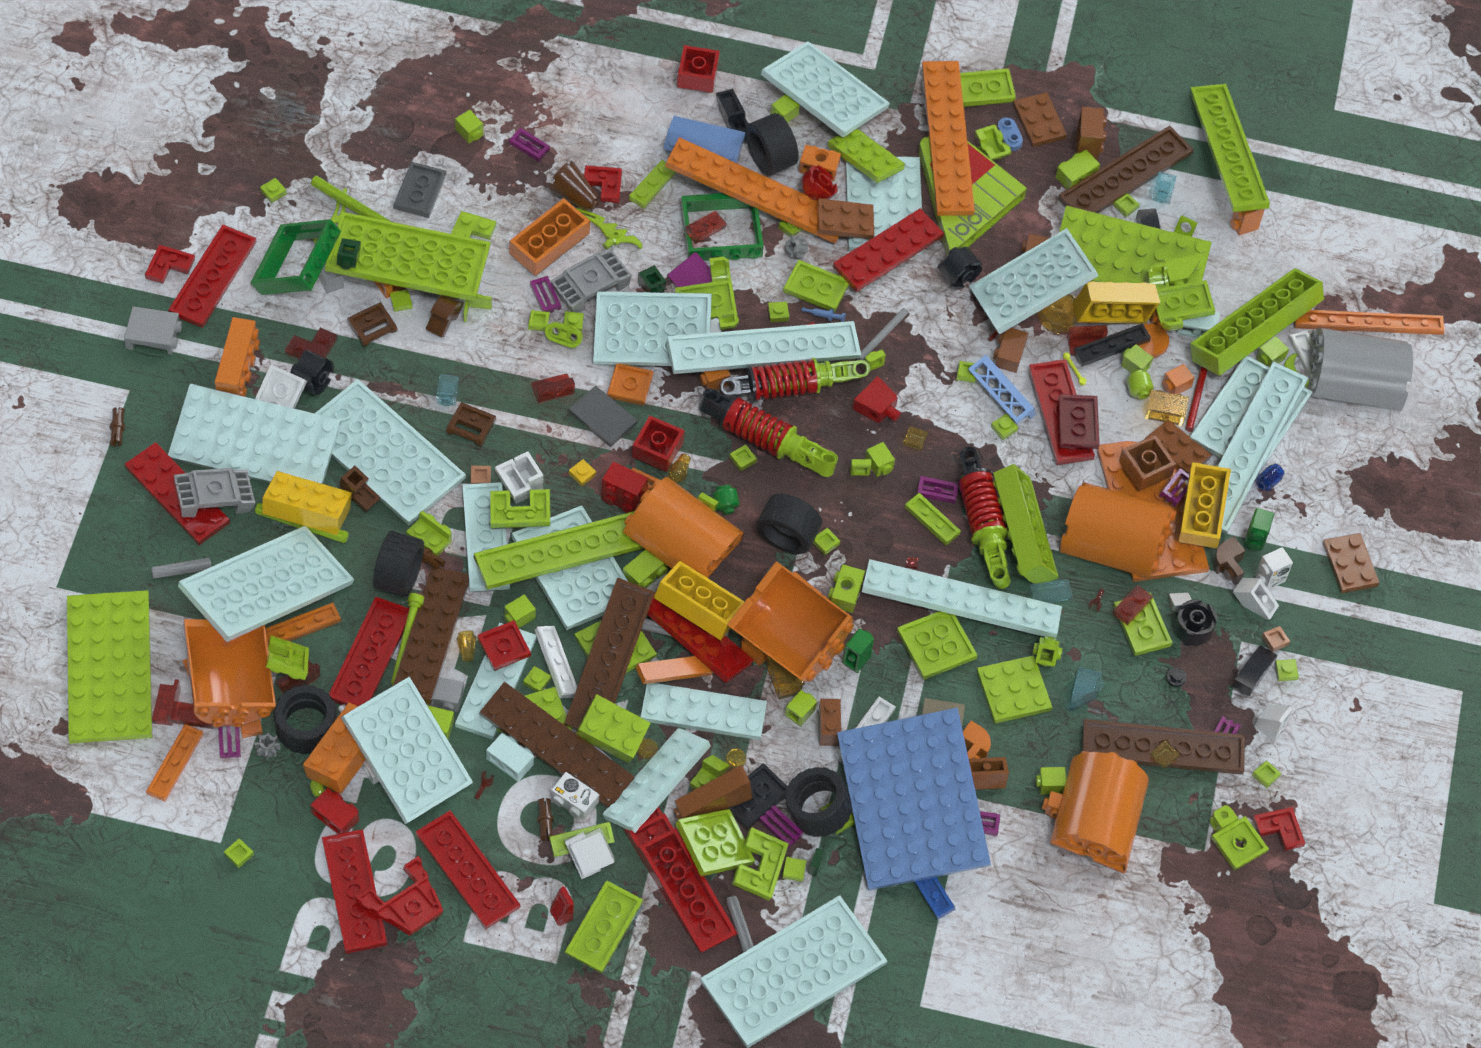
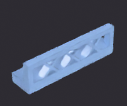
M987 355L983 356L968 369L1016 424L1027 416L1032 419L1036 415L1034 407ZM983 365L987 370V375H978L975 370ZM989 379H995L999 383V388H990ZM1001 393H1008L1011 397V402H1003L1001 400ZM1013 406H1019L1024 412L1016 417L1013 414Z

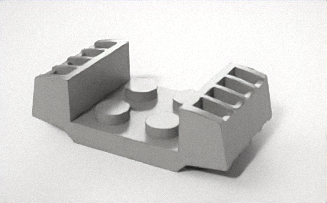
M608 249L565 269L562 274L551 280V284L571 312H581L585 310V301L596 296L597 292H603L612 286L617 291L627 287L630 284L632 274L615 255L613 250Z
M222 468L193 470L189 473L174 475V485L182 517H195L198 508L234 506L236 514L250 512L255 505L248 470Z

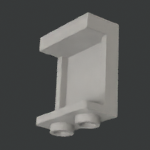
M133 306L124 337L126 349L134 350L135 344L164 348L167 349L168 355H172L173 348L176 349L178 344L177 333H180L182 329V321H179V314Z

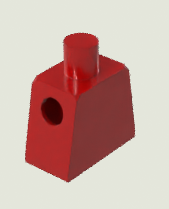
M878 376L854 399L853 410L877 423H881L886 417L895 422L901 415V412L896 409L897 395Z

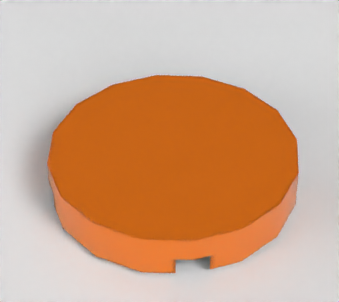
M1143 324L1151 340L1139 345V347L1152 357L1157 358L1167 351L1169 336L1158 325Z

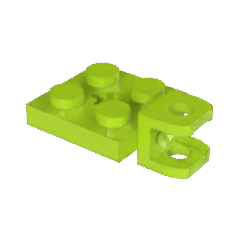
M1227 805L1214 811L1213 817L1210 818V825L1216 833L1212 835L1211 839L1234 871L1268 852L1269 848L1246 816L1238 820L1234 811ZM1235 840L1243 841V848L1236 846Z

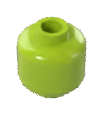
M1135 370L1127 378L1129 392L1135 398L1146 399L1154 390L1151 376L1144 370Z

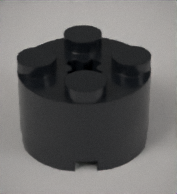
M968 247L952 248L948 252L949 256L937 266L940 273L956 290L964 288V283L967 281L973 282L983 269L981 261Z
M305 350L298 363L292 366L290 373L307 380L304 391L312 395H320L331 381L328 377L330 372H334V363L319 354Z
M1192 599L1186 601L1179 609L1174 622V631L1177 637L1186 646L1202 645L1208 642L1217 623V613L1209 603L1207 605L1202 600Z

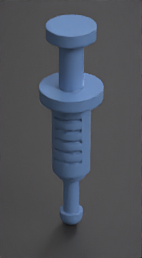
M802 308V312H809L813 316L827 318L830 322L833 318L840 319L841 322L845 321L846 313H842V315L834 314L833 309L826 311L816 308L813 310Z

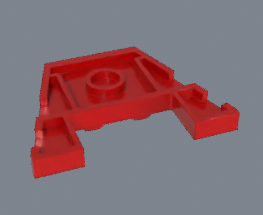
M419 856L403 867L405 873L415 883L384 903L371 888L355 898V902L410 936L443 913L441 903L434 888L430 885L429 876L424 871Z

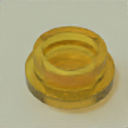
M652 739L642 740L638 748L639 755L645 759L652 758L658 751V745Z
M732 749L726 755V762L732 768L740 765L744 766L746 755L741 749Z

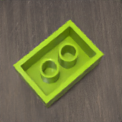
M596 694L576 734L588 743L630 763L651 723Z

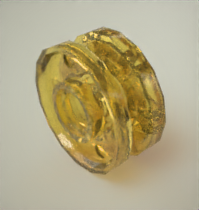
M1067 294L1039 311V321L1044 328L1055 333H1064L1073 329L1077 323L1072 304L1076 298L1073 295Z

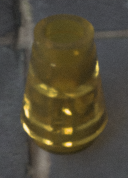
M681 454L669 468V477L674 482H682L687 478L691 461L689 455Z
M461 631L458 633L456 640L462 661H473L476 636L473 631Z

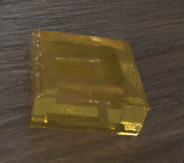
M910 426L903 445L922 451L928 432Z
M1165 740L1150 755L1165 769L1180 754Z

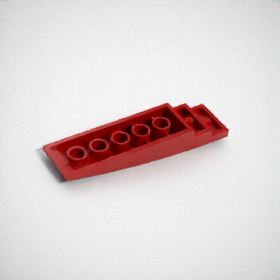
M659 807L639 827L636 833L623 828L654 882L700 953L738 934L704 876H700L676 828H673L666 814L662 813Z

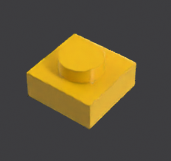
M582 459L569 470V475L583 486L596 476V470Z

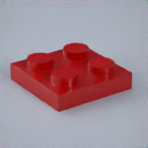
M515 620L477 635V639L494 671L531 656V651Z

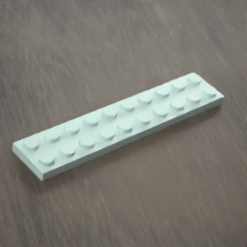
M854 321L668 336L667 338L673 374L747 368V366H770L771 364H785L786 362H800L801 360L807 362L815 357L817 362L827 360L857 359L861 356Z
M1275 362L1272 363L1218 467L1231 469L1221 530L1226 535L1308 380V377Z
M869 559L862 588L863 593L1044 637L1051 636L1056 638L1062 606L871 559Z

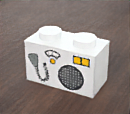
M1282 547L1262 556L1255 576L1260 578L1269 590L1286 582L1293 562Z
M567 772L551 789L553 803L559 807L563 806L573 817L580 818L583 821L599 803V794Z

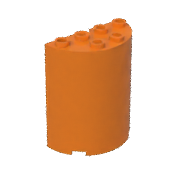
M665 477L661 481L657 479L652 485L650 493L646 491L641 497V503L636 508L634 514H630L624 522L626 527L623 533L670 568H673L681 561L709 578L719 564L742 541L744 532L669 477Z
M1082 482V486L1078 487L1065 523L1068 526L1066 532L1062 535L1060 552L1151 579L1152 573L1157 572L1159 566L1157 559L1159 555L1162 556L1164 553L1165 538L1168 539L1170 536L1171 522H1175L1177 511L1174 510V507Z
M777 561L757 585L753 595L746 599L727 624L803 682H811L823 669L825 671L829 669L836 654L839 655L845 647L843 643L854 627L852 616Z
M184 619L183 627L193 707L196 717L203 722L213 724L214 727L231 725L242 727L245 723L268 717L270 712L276 707L271 670L266 668L269 652L265 625L226 642L207 619Z
M1082 751L1074 756L1071 761L1050 843L1080 856H1090L1093 859L1092 861L1124 874L1128 867L1149 784V778L1145 771L1137 765L1136 761L1119 757L1115 752Z

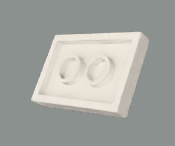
M271 364L255 399L295 409L307 380Z

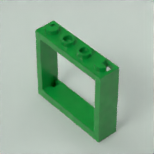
M724 193L681 196V213L687 258L695 252L704 261H709L710 258L725 257L732 260L763 257L764 245L757 208ZM750 208L755 244L693 248L688 212Z
M331 219L280 224L250 282L251 285L261 295L311 291L341 230ZM318 238L299 276L276 278L294 240Z

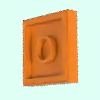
M616 364L607 395L611 399L645 406L654 371L625 364Z

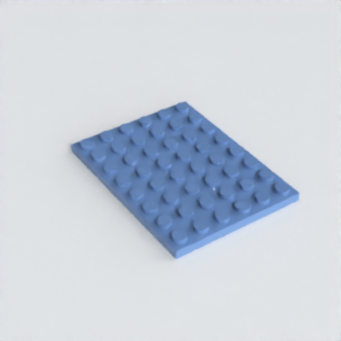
M958 708L837 732L869 891L991 866Z

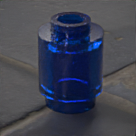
M1278 464L1269 465L1257 476V486L1261 490L1270 491L1283 479L1285 474L1283 468Z

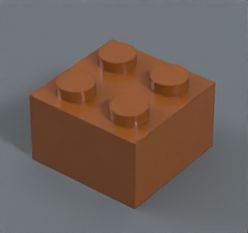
M1081 108L1076 131V153L1087 150L1096 160H1098L1099 153H1103V146L1106 141L1104 127H1106L1107 116H1104V109Z
M1156 434L1124 448L1119 460L1139 491L1171 477L1176 463Z

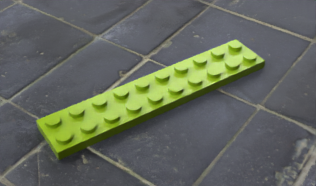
M1227 85L1191 87L1190 94L1232 212L1269 209V198Z
M635 511L474 553L473 557L486 590L644 549L623 533L626 527L624 524L626 518L630 514L633 515Z

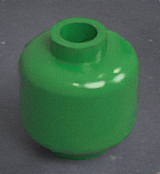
M731 485L719 486L712 494L713 499L718 501L716 511L723 512V515L735 513L734 509L740 506L737 490L731 487Z

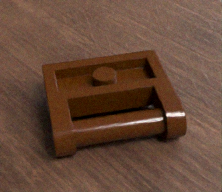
M381 302L347 318L348 324L358 337L362 347L369 345V342L390 332L395 333L398 331L395 322ZM383 323L387 324V326L377 331H374L366 336L364 334V332L372 328H375Z
M461 402L447 426L446 433L450 435L456 434L476 442V445L482 447L496 421V416ZM457 424H462L481 433L476 435L457 427Z

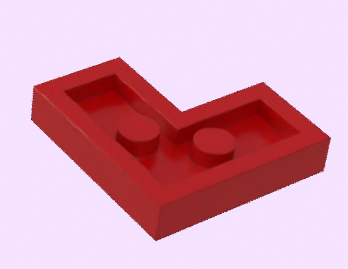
M585 165L584 177L589 184L602 186L601 202L619 203L622 168Z
M159 245L147 268L145 279L163 284L170 269L189 274L195 261V255Z
M1293 807L1253 816V822L1260 837L1278 833L1285 851L1305 846L1306 843Z

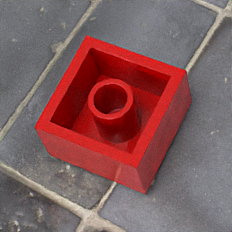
M684 45L678 71L677 87L713 93L720 51Z
M649 415L633 443L632 457L667 472L684 443L685 430Z
M612 462L602 479L601 499L609 505L621 508L626 513L633 512L641 503L640 499L647 491L648 477L616 462Z

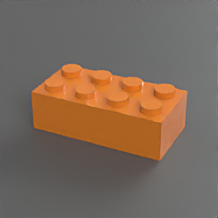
M563 198L509 241V254L534 276H537L590 234V220Z
M232 318L215 379L216 390L243 397L247 396L246 384L251 381L252 372H250V369L255 366L256 356L254 354L255 351H259L260 339H258L259 329H256V321Z
M351 703L346 705L303 764L307 778L342 794L366 761V758L341 719L343 715L358 707Z

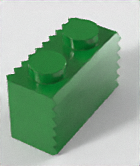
M1260 508L1255 509L1244 546L1249 547L1251 550H1263L1275 515L1273 512Z
M858 629L845 644L842 663L855 673H859V670L871 658L874 637L870 632Z

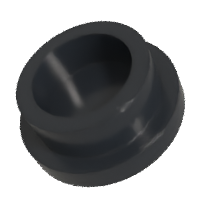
M1172 668L1167 673V681L1173 687H1180L1187 680L1185 671L1180 668Z

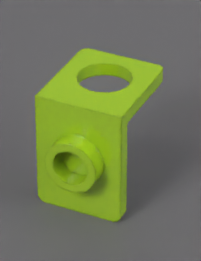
M1181 215L1174 233L1192 237L1198 223ZM1183 222L1190 224L1191 230L1189 232L1182 230L1181 224Z
M477 294L476 302L465 300L464 322H467L469 307L492 309V297Z

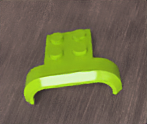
M725 257L710 258L712 282L676 287L675 292L711 294V320L718 318L721 330L734 329L739 323V318L737 316L729 260Z
M1166 262L1151 265L1148 269L1149 284L1156 285L1160 304L1156 311L1162 328L1167 331L1183 329V320L1215 315V307L1207 280L1169 286Z

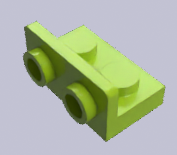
M424 511L419 513V519L406 531V535L423 539L424 547L433 550V553L437 556L452 542L450 528L444 524L441 525L433 515L426 514Z

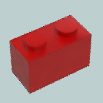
M329 788L311 804V814L336 834L349 832L359 822L358 809L351 803L347 804L338 792H332Z

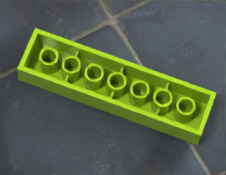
M1296 268L1292 269L1191 342L1192 361L1219 376L1322 302L1324 300L1323 282Z

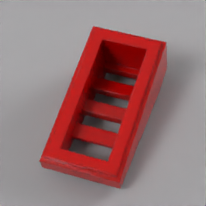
M564 886L559 889L550 907V913L558 926L573 920L574 902Z

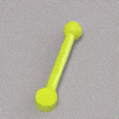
M1065 352L1063 358L1068 361L1077 375L1078 383L1084 386L1087 380L1080 375L1070 359V354Z

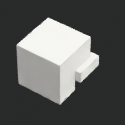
M529 452L515 457L514 461L511 459L495 467V472L506 490H510V496L515 504L529 498L530 490L543 489V474Z
M601 828L587 834L582 832L565 840V844L582 879L614 863V856Z

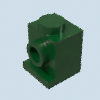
M342 238L337 253V265H340L343 269L356 268L360 256L361 241ZM345 247L354 248L355 250H348Z
M655 265L638 273V284L642 286L645 292H665L666 280Z

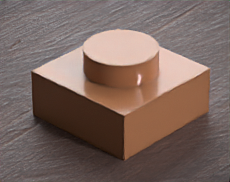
M471 466V484L491 483V466Z
M1281 626L1268 630L1262 635L1271 652L1284 648L1290 643Z

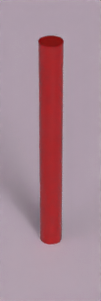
M1202 366L1185 428L1188 432H1192L1208 371V369Z

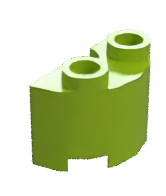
M995 124L975 130V138L977 137L980 146L977 148L992 161L1011 155L1009 145L1002 142L1003 134L1000 130L998 131Z

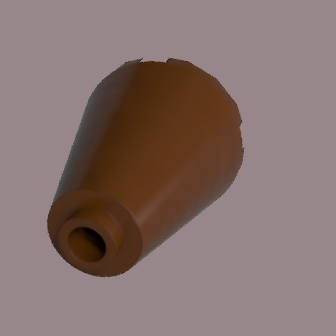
M572 160L570 165L568 163L564 164L552 177L555 179L553 184L548 183L547 188L551 192L586 211L594 210L599 204V196Z

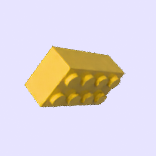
M1090 281L1083 286L1072 304L1077 322L1146 324L1160 304V299L1155 284Z
M1192 462L1178 542L1218 548L1231 469Z
M276 471L263 496L262 514L337 535L351 509L352 492Z
M681 561L660 581L654 596L655 599L719 640L731 629L727 624L744 603L743 600Z

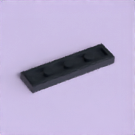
M1143 323L1074 348V353L1083 367L1126 351L1128 348L1131 349L1135 344L1139 346L1150 342L1151 337Z

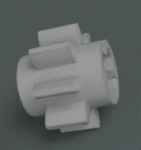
M792 235L791 239L786 241L785 251L790 253L791 258H803V254L808 252L809 243L804 241V236Z
M269 732L267 735H259V742L254 743L255 748L258 749L257 755H263L266 760H268V757H276V750L281 749L280 744L277 743L278 737L271 736Z

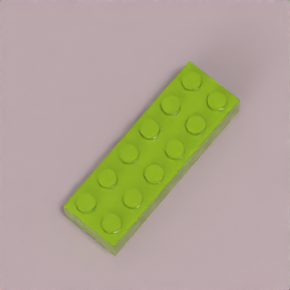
M1015 464L994 472V486L1000 495L998 501L1004 510L1003 519L1009 528L1007 534L1014 546L1012 552L1018 561L1017 570L1019 574L1026 577L1029 582L1034 583L1037 587L1059 578L1031 477Z

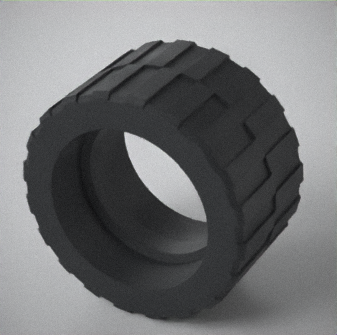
M773 113L747 124L745 131L747 146L755 164L762 173L769 176L798 163L799 150L796 138L783 116Z
M780 493L770 496L756 522V529L759 535L770 545L783 552L799 555L809 551L823 522L818 511L806 501L789 494Z
M390 531L381 545L373 575L374 588L407 597L411 593L420 571L424 555L423 539Z
M313 685L295 686L285 691L279 697L274 712L276 734L279 741L287 749L300 754H311L337 719L335 703L331 696L323 689ZM303 708L315 709L325 716L323 723L310 731H299L286 723L292 713Z
M825 767L808 768L798 773L790 781L791 783L788 785L785 794L786 806L795 824L805 834L813 835L814 837L828 836L842 829L845 823L848 822L850 814H852L850 794L842 778L835 771ZM830 791L836 794L833 803L821 812L808 813L802 810L804 802L814 793Z

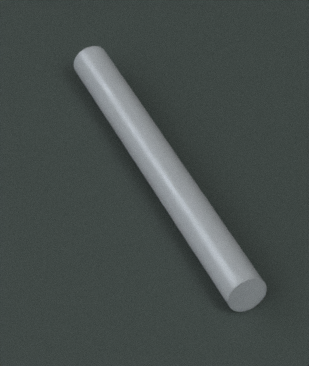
M902 308L861 351V356L857 360H864L865 356L908 314V310Z

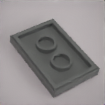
M411 161L394 202L393 209L430 218L447 171Z
M594 386L569 408L571 415L609 447L614 445L637 425V420L597 386Z

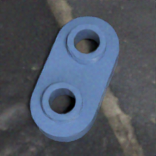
M1011 118L999 120L997 129L1003 134L1002 142L1009 145L1011 151L1019 150L1022 146L1023 138L1015 121Z

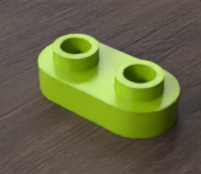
M555 321L548 324L545 328L546 337L558 344L575 348L583 341L582 332L575 327ZM554 328H557L559 330L558 334L554 333ZM572 334H575V335H576V337H577L576 340H573V339L571 338V335H572Z

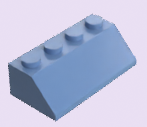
M673 116L663 149L665 152L671 153L680 137L738 164L745 132Z

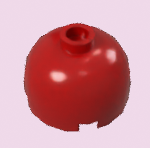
M812 165L801 178L802 193L815 201H818L819 198L831 199L837 193L838 188L837 184L833 185L831 181L833 179L832 175L820 165L816 167Z

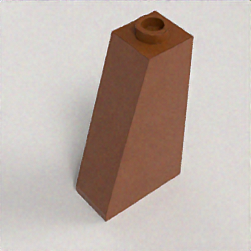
M743 765L730 770L675 800L676 808L673 811L677 821L678 819L726 810L729 807L751 800V785Z

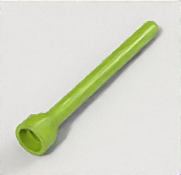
M410 593L407 603L410 609L391 680L392 685L394 684L417 610L424 603L425 597L417 593Z

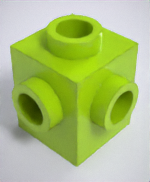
M1051 636L1040 637L1039 643H1035L1033 654L1036 655L1035 663H1039L1042 666L1055 667L1056 660L1061 659L1063 649L1059 648L1060 641H1056V638Z

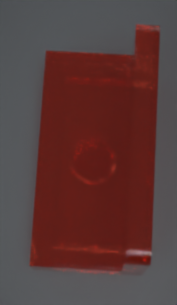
M1107 325L1069 327L1067 340L1070 356H1076L1074 348L1106 337L1108 333Z
M567 373L531 383L538 403L575 394L573 377L569 378Z
M308 659V674L305 680L293 679L288 674H285L275 681L276 686L283 694L295 686H308L321 676L320 666L317 663L313 665Z
M178 679L174 680V685L160 684L152 723L173 726L181 692Z

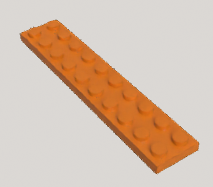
M922 61L937 216L974 215L975 209L959 61Z
M678 138L665 167L836 244L839 236L818 233V201L812 200L797 190L685 139Z

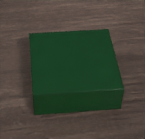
M816 848L808 874L817 875L824 853L822 849Z

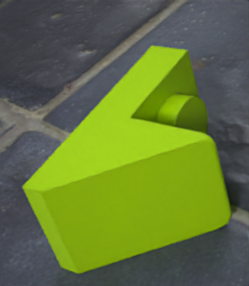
M714 755L702 761V768L690 782V787L697 789L725 774L730 765Z

